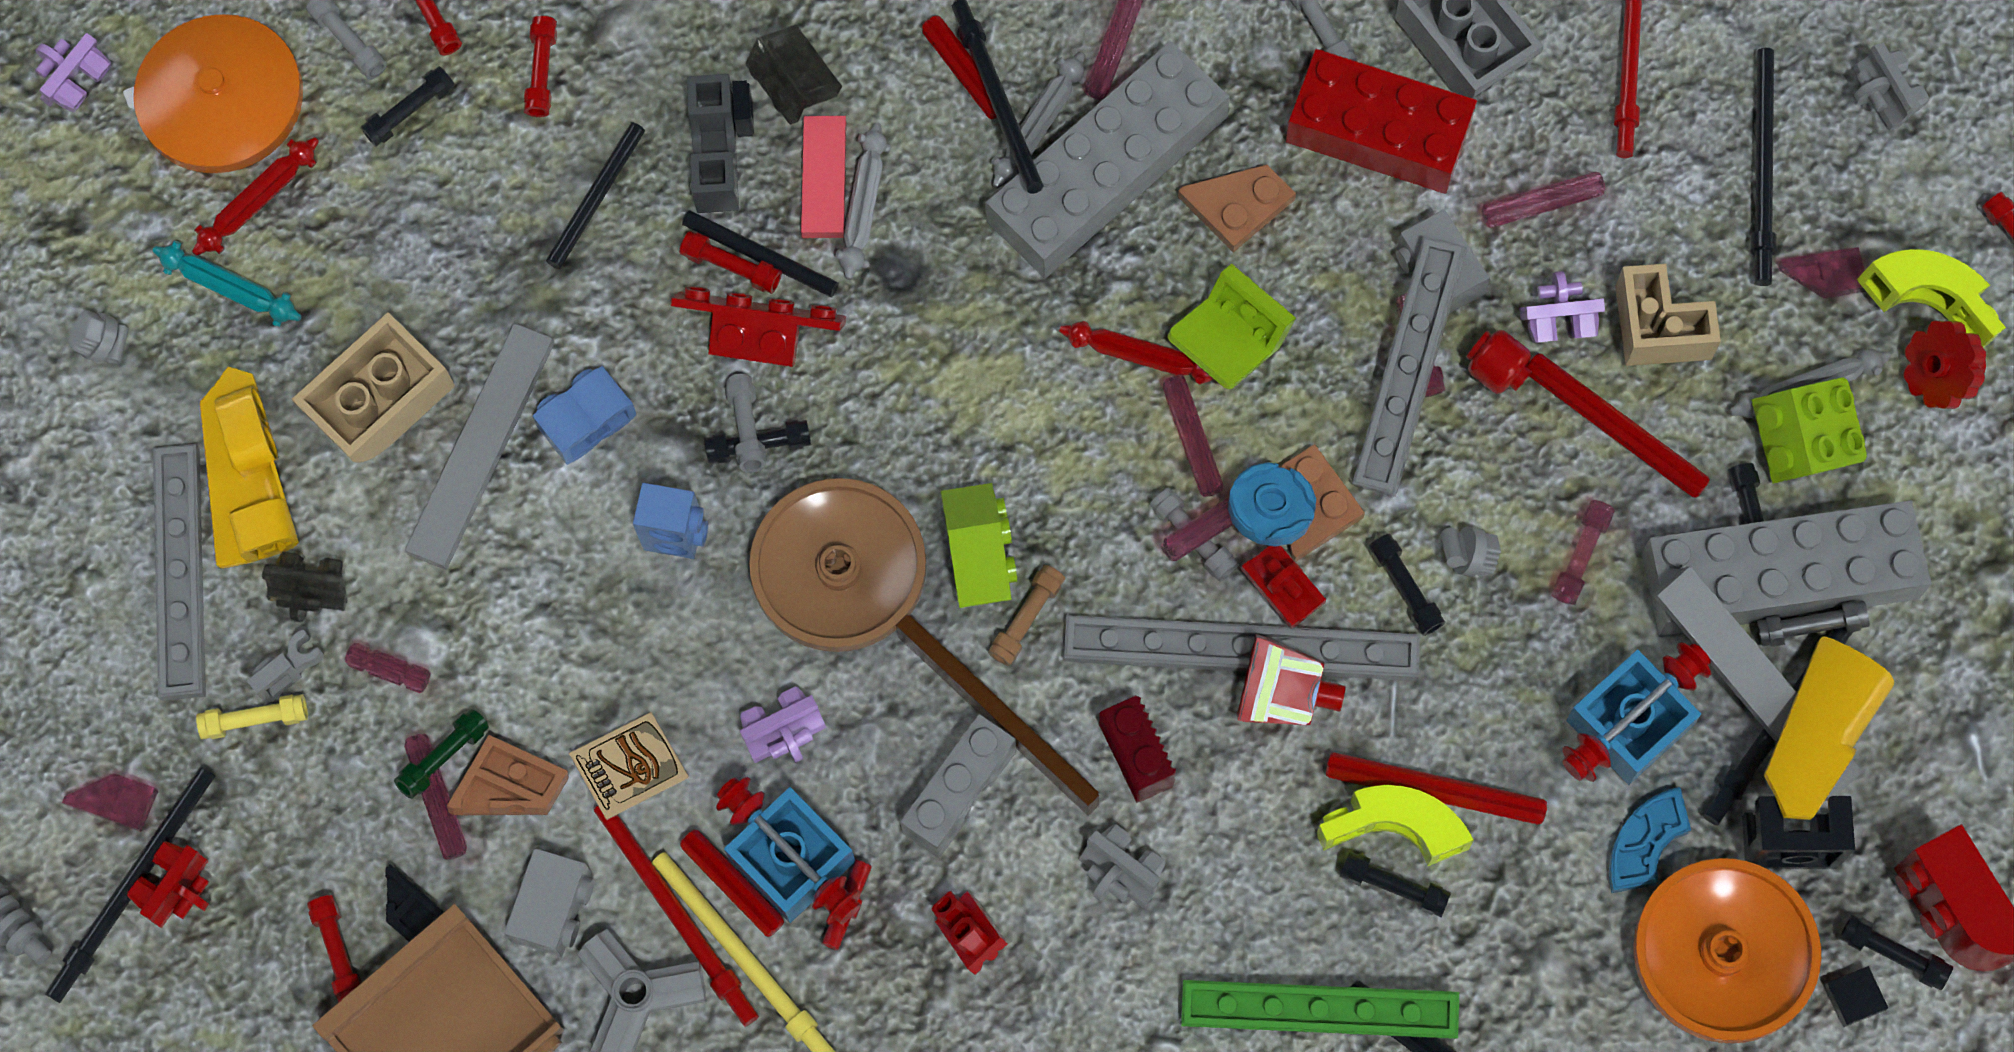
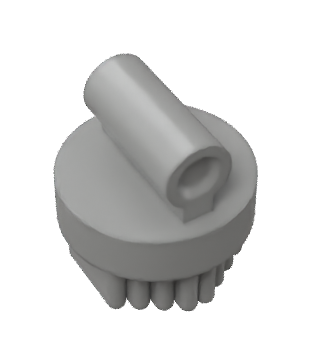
M84 310L78 316V319L72 323L68 344L73 351L81 353L86 359L94 362L104 360L107 363L118 365L121 364L129 328L125 325L117 324V320L114 317Z
M1471 526L1464 527L1460 533L1455 528H1446L1441 532L1447 565L1454 568L1457 574L1474 577L1476 575L1487 576L1494 573L1496 570L1495 565L1498 564L1497 560L1501 553L1497 535L1485 533L1483 529Z

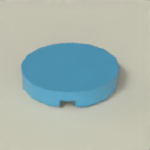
M1268 462L1253 465L1238 475L1229 493L1227 509L1232 524L1244 537L1257 544L1276 547L1291 544L1305 535L1314 519L1316 497L1311 484L1300 472L1292 468L1290 470L1280 468L1279 464Z

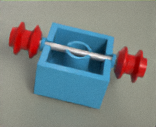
M1679 642L1677 644L1679 656L1673 658L1665 655L1662 658L1665 672L1663 675L1637 649L1571 710L1566 721L1578 733L1579 746L1576 749L1569 746L1562 748L1565 756L1562 763L1566 770L1579 781L1585 778L1588 781L1594 782L1596 780L1594 769L1598 765L1606 769L1611 767L1630 785L1693 728L1702 715L1677 688L1694 691L1697 688L1694 680L1697 675L1704 678L1711 676V670L1708 666L1711 660L1707 653L1694 643L1689 646L1686 643Z
M734 777L724 784L716 795L720 799L716 809L722 811L728 808L733 813L730 819L731 825L749 823L724 848L729 861L789 923L796 919L812 902L814 910L825 907L829 912L826 920L827 924H832L836 920L840 924L847 922L861 906L857 902L861 892L856 890L848 893L844 888L847 877L841 876L855 862L852 849L791 787L782 793L768 808L762 811L765 793L760 791L752 794L748 790L751 782L749 777H745L740 781Z

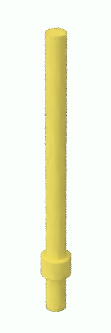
M666 852L658 855L652 862L654 867L787 1022L785 1028L797 1042L802 1040L811 1052H835L816 1029L818 1023L807 1010L801 1012Z

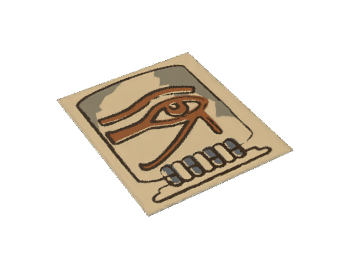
M652 712L569 753L606 820L689 778Z

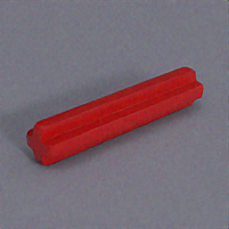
M935 15L925 21L922 25L925 37L989 119H996L997 116L972 56L940 16Z
M692 830L681 840L680 847L765 936H772L784 924L782 916L699 830Z

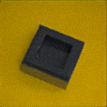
M747 80L732 81L734 122L738 137L753 136L754 114L750 84L747 83Z
M1869 966L1827 982L1824 985L1843 1027L1888 1009L1887 1003Z

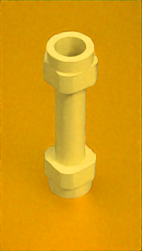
M303 694L280 696L279 703L227 713H222L219 708L205 710V712L196 715V723L202 740L208 738L217 739L225 737L226 731L281 720L286 726L297 724L300 721L308 720V709Z

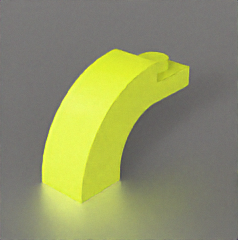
M1922 249L1893 252L1873 261L1857 279L1883 312H1886L1895 305L1906 302L1926 304L1941 312L1949 321L1962 322L1965 325L1966 333L1978 334L1983 348L2006 328L1999 320L1997 312L1980 297L1990 286L1989 283L1965 263L1943 253Z
M1379 785L1354 791L1350 801L1354 811L1349 812L1348 808L1344 807L1323 817L1324 823L1319 825L1316 834L1323 850H1327L1370 832H1394L1415 844L1422 853L1427 866L1469 850L1474 841L1462 820L1444 803L1425 792L1396 785Z

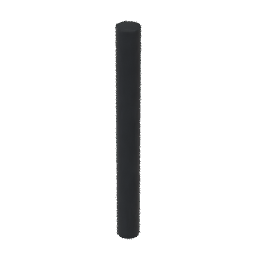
M631 122L548 255L546 262L550 266L561 269L645 133V129L639 124Z
M691 210L686 213L683 219V226L707 236L759 263L765 261L772 264L774 268L781 270L782 274L831 298L837 291L839 282Z

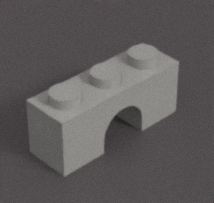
M978 714L900 821L903 834L937 858H940L965 824V816L974 800L987 785L991 787L1017 752L1016 739Z

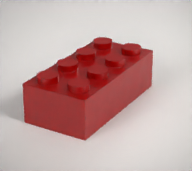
M1315 49L1288 122L1286 143L1446 194L1472 123L1477 100Z

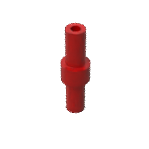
M855 860L845 884V890L848 893L856 890L862 893L872 866ZM858 898L857 902L862 905L863 901ZM859 908L858 911L851 917L852 919H856L860 908ZM851 918L844 924H840L837 920L829 924L821 944L833 950H839Z

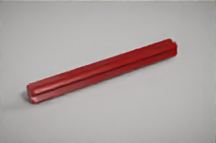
M1537 353L1527 364V367L1532 370L1529 377L1691 497L1697 498L1708 486L1710 479L1706 474L1541 353Z
M1336 752L1330 754L1327 762L1326 776L1332 779L1368 787L1379 785L1409 787L1425 792L1444 804L1537 825L1542 824L1546 816L1547 801L1541 798Z

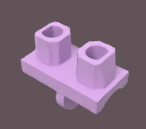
M88 33L82 37L65 59L63 55L71 46L63 39H60L53 48L43 43L36 48V53L43 61L35 69V72L45 78L53 68L56 69L39 90L42 94L40 100L51 107L55 102L74 113L87 97V92L72 82L78 72L81 70L98 83L110 70L111 62L97 49V40Z
M1558 271L1553 273L1552 285L1538 286L1539 299L1553 298L1555 304L1519 308L1520 320H1527L1532 343L1557 341L1555 317L1570 315L1572 339L1598 336V312L1605 311L1604 299L1568 302V296L1582 295V283H1567L1564 272Z
M795 686L781 693L778 698L782 710L767 717L762 707L754 706L741 713L743 729L739 731L754 763L771 755L773 759H776L788 752L795 763L803 759L798 747L814 740L812 735L826 728L812 695L806 697Z

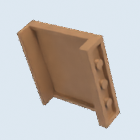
M455 903L312 1025L336 1052H553L562 1043L558 1036L565 1031Z

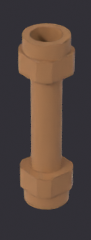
M1045 564L1037 572L1032 580L1034 588L1005 634L999 632L988 651L992 658L1006 666H1011L1012 662L1016 660L1022 650V645L1020 644L1022 638L1049 597L1054 599L1061 589V585L1066 579L1062 573Z

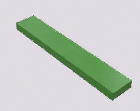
M1183 980L1181 1026L1458 1039L1460 992Z

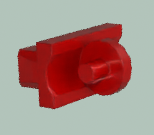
M1267 546L1260 554L1241 566L1243 573L1290 629L1294 628L1326 603V598L1282 546Z
M163 842L152 861L167 871L160 884L156 886L141 876L127 893V896L141 909L139 913L160 928L165 925L172 913L184 919L193 905L204 912L210 905L199 897L209 881L199 875L208 863V860L188 845L183 849L172 843Z
M949 891L932 906L931 910L937 917L935 923L966 968L974 975L981 970L986 959L988 961L994 960L998 956V951L1008 945L980 903L970 892L967 891L959 898L952 891Z

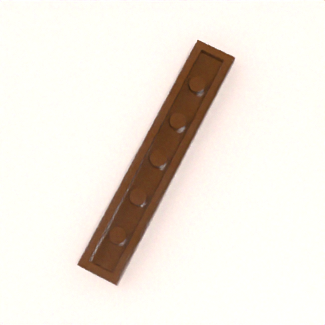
M906 615L896 625L898 638L980 715L1016 739V749L1087 816L1099 806V792L912 616Z

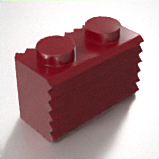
M1135 695L1102 710L1099 713V726L1136 803L1172 788L1175 783L1176 769L1172 768V761L1168 760V753L1164 752L1165 745L1160 744L1161 737L1156 736L1157 729L1153 728V721L1149 720V713L1145 712V705L1141 704V697Z

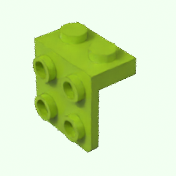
M1231 263L1221 271L1209 297L1170 329L1168 340L1226 389H1233L1280 349L1296 317Z
M1841 377L1751 399L1772 484L1861 463L1866 460L1865 439L1861 432L1854 405V396L1846 378Z

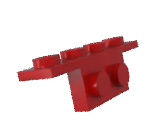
M695 286L685 287V292L680 291L671 299V306L713 312L709 355L789 367L795 365L800 325L840 331L846 325V316L836 314L837 309L834 307L812 305L811 310L794 308V302L784 299H769V304L752 302V296L743 293H727V298L710 296V289Z

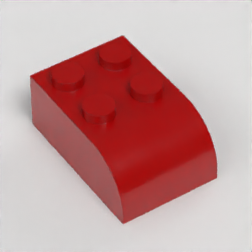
M1962 824L1914 849L1894 867L1897 873L1895 881L1899 890L1908 900L1913 899L1922 914L1919 918L1923 929L1931 939L1939 941L1944 951L1955 962L1976 971H1993L2014 962V907Z

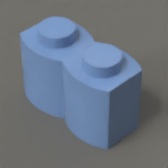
M603 366L595 370L587 369L574 378L571 384L572 387L568 391L560 395L552 394L543 399L537 406V412L533 415L539 431L567 465L587 454L601 440L619 431L636 416L633 403Z

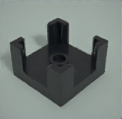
M1758 796L1755 800V815H1753V812H1745L1742 816L1745 861L1760 865L1766 869H1837L1855 851L1851 796L1829 797L1828 813L1816 814L1810 820L1811 831L1793 830L1784 832V819L1775 796Z

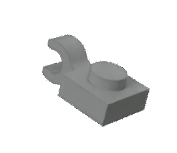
M304 630L298 631L290 638L286 656L281 653L276 658L270 657L265 659L254 669L253 676L246 680L266 705L301 679L300 673L303 670L318 664L324 657V654L318 647L308 654L300 653L301 646L311 639Z

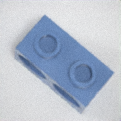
M642 483L633 526L644 551L695 559L697 546L704 547L708 534V521H705L703 518L704 509L699 507L694 491Z

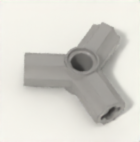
M608 929L593 936L577 953V956L612 997L591 1052H635L650 1013L706 1002L704 978L699 961L643 972ZM634 984L646 986V996L641 1002L633 1005L625 1003L624 994L627 988Z

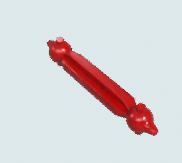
M314 137L307 141L297 142L291 139L287 143V146L290 148L289 156L275 160L216 215L212 227L203 228L201 225H198L195 228L197 243L192 253L197 256L204 252L216 251L218 254L222 253L225 249L221 245L222 237L235 234L295 178L299 166L308 165L312 168L316 165L314 150L319 143L318 139Z
M1086 321L1060 326L1059 332L1068 338L1074 348L1090 345L1094 350L1105 355L1178 376L1192 375L1198 384L1214 380L1182 351L1106 329L1092 331V328Z

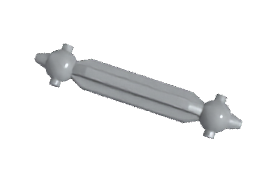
M1082 52L1073 58L1065 60L1061 57L1058 59L1057 64L1060 66V75L1050 80L1020 126L1031 155L1070 97L1072 83L1079 82L1083 84L1087 79L1084 76L1083 66L1085 54ZM1007 145L1006 157L999 159L995 156L991 161L995 165L993 186L997 189L1004 183L1012 180L1019 173L1009 145Z
M875 123L872 129L865 135L859 134L857 139L862 144L865 152L857 163L844 231V240L847 248L843 251L837 250L835 257L839 259L841 266L844 268L845 279L851 280L856 271L862 267L867 268L869 265V261L865 259L864 253L861 250L868 243L883 166L880 154L883 152L888 153L891 145L887 144L886 138L882 134L880 123Z
M1860 349L1857 359L1845 358L1766 387L1759 395L1752 392H1742L1739 395L1738 403L1729 410L1731 416L1756 418L1751 399L1841 377L1846 378L1850 382L1857 379L1862 373L1879 375L1882 372L1883 364L1891 358L1890 352H1878L1874 349Z

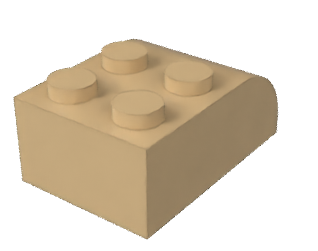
M387 312L291 400L353 462L361 463L376 457L386 450L450 392L455 385L447 369Z

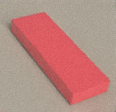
M804 116L802 238H844L846 116Z

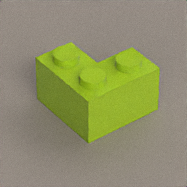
M992 483L941 491L959 608L1012 600L1009 583L1018 582L1014 556L1005 557L1004 544H1011L1012 538L1004 497L995 498Z

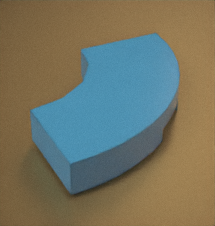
M1680 787L1667 790L1647 800L1633 812L1621 828L1610 857L1609 883L1611 894L1654 886L1658 883L1657 864L1663 849L1672 840L1689 834L1691 831Z

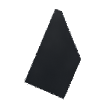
M389 864L385 868V877L387 878L386 922L410 942L442 915L444 911Z

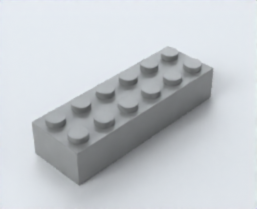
M1170 40L1033 160L1044 185L1040 192L1035 194L1028 193L1020 173H1018L986 201L987 223L1046 279L1228 118L1230 96Z
M1912 500L1651 537L1641 553L1659 637L1684 633L1653 595L1687 566L1692 567L1740 625L1757 623L1758 620H1764L1766 617L1779 615L1780 619L1842 610V603L1849 601H1865L1866 607L1919 600L1932 585Z

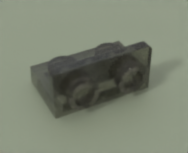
M797 25L758 37L746 61V66L751 76L759 82L772 100L776 110L781 112L790 125L799 121L805 108L837 97L842 88L840 82Z

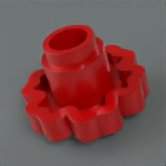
M1932 321L1927 331H1916L1905 349V356L1910 364L1905 368L1903 374L1908 383L1910 393L1914 396H1923L1924 404L1929 408L1956 409L1960 406L1962 399L1974 398L1985 380L1984 373L1986 370V351L1981 346L1979 335L1966 333L1965 325L1957 321Z

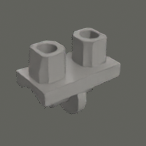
M1880 43L1874 45L1870 49L1868 56L1853 67L1857 74L1856 77L1862 86L1854 93V99L1859 105L1871 102L1890 131L1899 128L1912 114L1919 111L1929 101V96L1922 85L1917 83L1908 85L1903 75L1908 70L1909 62L1902 50L1888 51L1886 45Z
M1113 824L1102 834L1095 831L1088 839L1087 847L1079 861L1090 868L1086 875L1099 884L1093 893V897L1102 901L1110 892L1122 902L1128 896L1144 908L1152 899L1161 880L1159 876L1166 864L1165 860L1153 851L1148 850L1144 852L1138 861L1125 852L1132 839L1129 833L1117 824Z

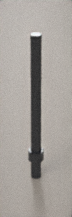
M956 0L952 4V9L959 24L958 35L962 45L969 49L1028 193H1038L1043 189L1044 185L986 48V35L983 27L978 20L974 19L968 2L966 0Z
M1760 48L1757 51L1755 232L1751 234L1750 252L1755 255L1754 284L1757 286H1769L1772 284V255L1777 252V235L1772 232L1774 50L1772 48Z
M1846 627L1832 630L1828 638L1845 644L1853 632L1847 633ZM1806 669L1793 686L1796 692H1798ZM1765 729L1759 734L1736 769H1730L1719 783L1721 790L1703 814V817L1711 824L1718 826L1736 800H1742L1752 786L1750 779L1776 743Z
M203 767L199 768L77 947L72 945L62 960L65 965L45 995L61 1003L81 973L86 975L95 961L92 956L131 901L127 893L141 876L146 879L155 866V863L152 862L155 853L163 842L170 843L215 778L214 774Z

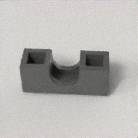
M730 75L687 76L688 115L693 140V154H690L691 191L697 213L739 211L736 126L734 122L733 90Z

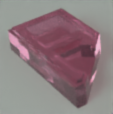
M1859 247L1782 259L1778 265L1780 272L1822 298L1866 292L1857 281L1858 277L1865 271Z
M112 774L64 796L62 803L67 807L141 832L159 791L155 787Z

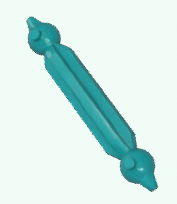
M174 240L172 245L166 247L155 246L152 250L160 259L165 274L171 275L173 270L179 269L185 278L256 312H269L272 319H274L272 322L274 326L280 327L282 322L288 320H301L302 315L295 310L289 293L283 292L281 297L275 298L269 289L197 255H185L184 251L180 248L182 243Z

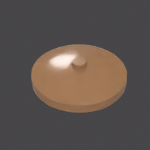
M843 478L825 479L806 484L778 501L764 517L756 531L749 562L752 586L757 601L768 620L793 641L806 647L830 652L862 649L883 640L896 631V625L906 615H911L921 597L927 567L922 535L914 518L904 505L890 493L873 484Z

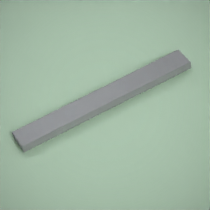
M1067 615L1064 662L1247 672L1255 634H1258L1324 662L1322 676L1418 681L1420 634L1311 628L1290 629L1289 627Z

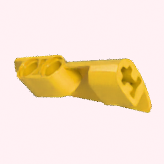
M227 367L215 385L200 401L216 565L222 569L281 554L291 550L299 543L274 461L278 460V452L255 377L251 373Z
M1821 637L1817 641L1764 773V777L1775 795L1783 818L1811 820L1854 757L1857 750L1853 747L1894 686L1892 675L1883 666L1854 648L1828 637Z

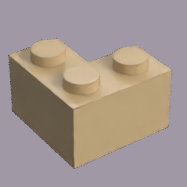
M1666 264L1623 267L1615 288L1625 365L1712 360L1721 342L1715 301L1672 304Z

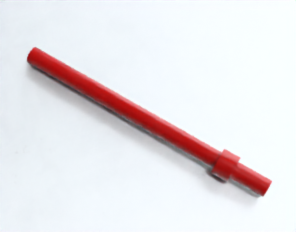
M1625 0L1619 104L1615 106L1614 126L1618 128L1616 155L1620 158H1630L1633 156L1635 128L1639 126L1640 107L1636 105L1642 0Z
M599 806L594 809L595 814L696 959L700 962L712 980L710 987L719 1000H726L744 1027L752 1024L758 1019L759 1015L740 990L742 983L732 969L726 970L619 815L617 814L606 820Z

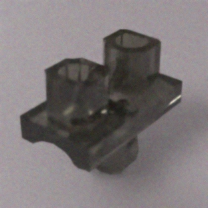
M282 552L275 565L265 564L261 575L267 584V599L269 601H276L277 607L289 608L291 621L302 623L307 615V611L320 613L322 608L345 611L348 599L344 585L345 570L340 559L324 558L320 561L317 571L305 570L304 558L297 553Z

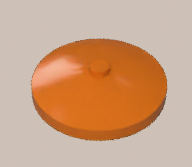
M228 14L209 15L190 20L175 27L150 49L140 65L136 76L133 94L134 109L139 125L147 139L162 156L172 163L188 170L202 173L232 172L263 160L274 152L288 137L301 111L303 82L298 64L289 47L273 30L247 17Z
M1719 858L1690 864L1670 875L1657 887L1644 905L1637 921L1634 935V960L1637 974L1645 993L1656 1009L1672 1024L1695 1037L1707 1041L1731 1044L1745 1043L1758 1040L1778 1031L1789 1023L1807 1004L1815 989L1820 973L1821 943L1812 913L1798 892L1789 883L1760 865L1738 859Z

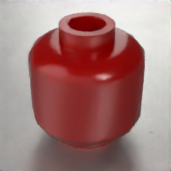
M1504 330L1495 331L1493 334L1486 331L1466 356L1471 361L1468 366L1470 375L1495 394L1505 392L1509 386L1517 391L1532 373V370L1526 366L1531 359L1530 350Z

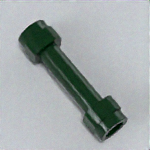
M470 709L466 714H461L452 723L455 730L417 765L409 762L399 771V775L394 779V783L402 794L410 799H413L417 794H422L431 785L428 778L466 743L475 745L484 736L483 733L488 730L489 726L480 713Z

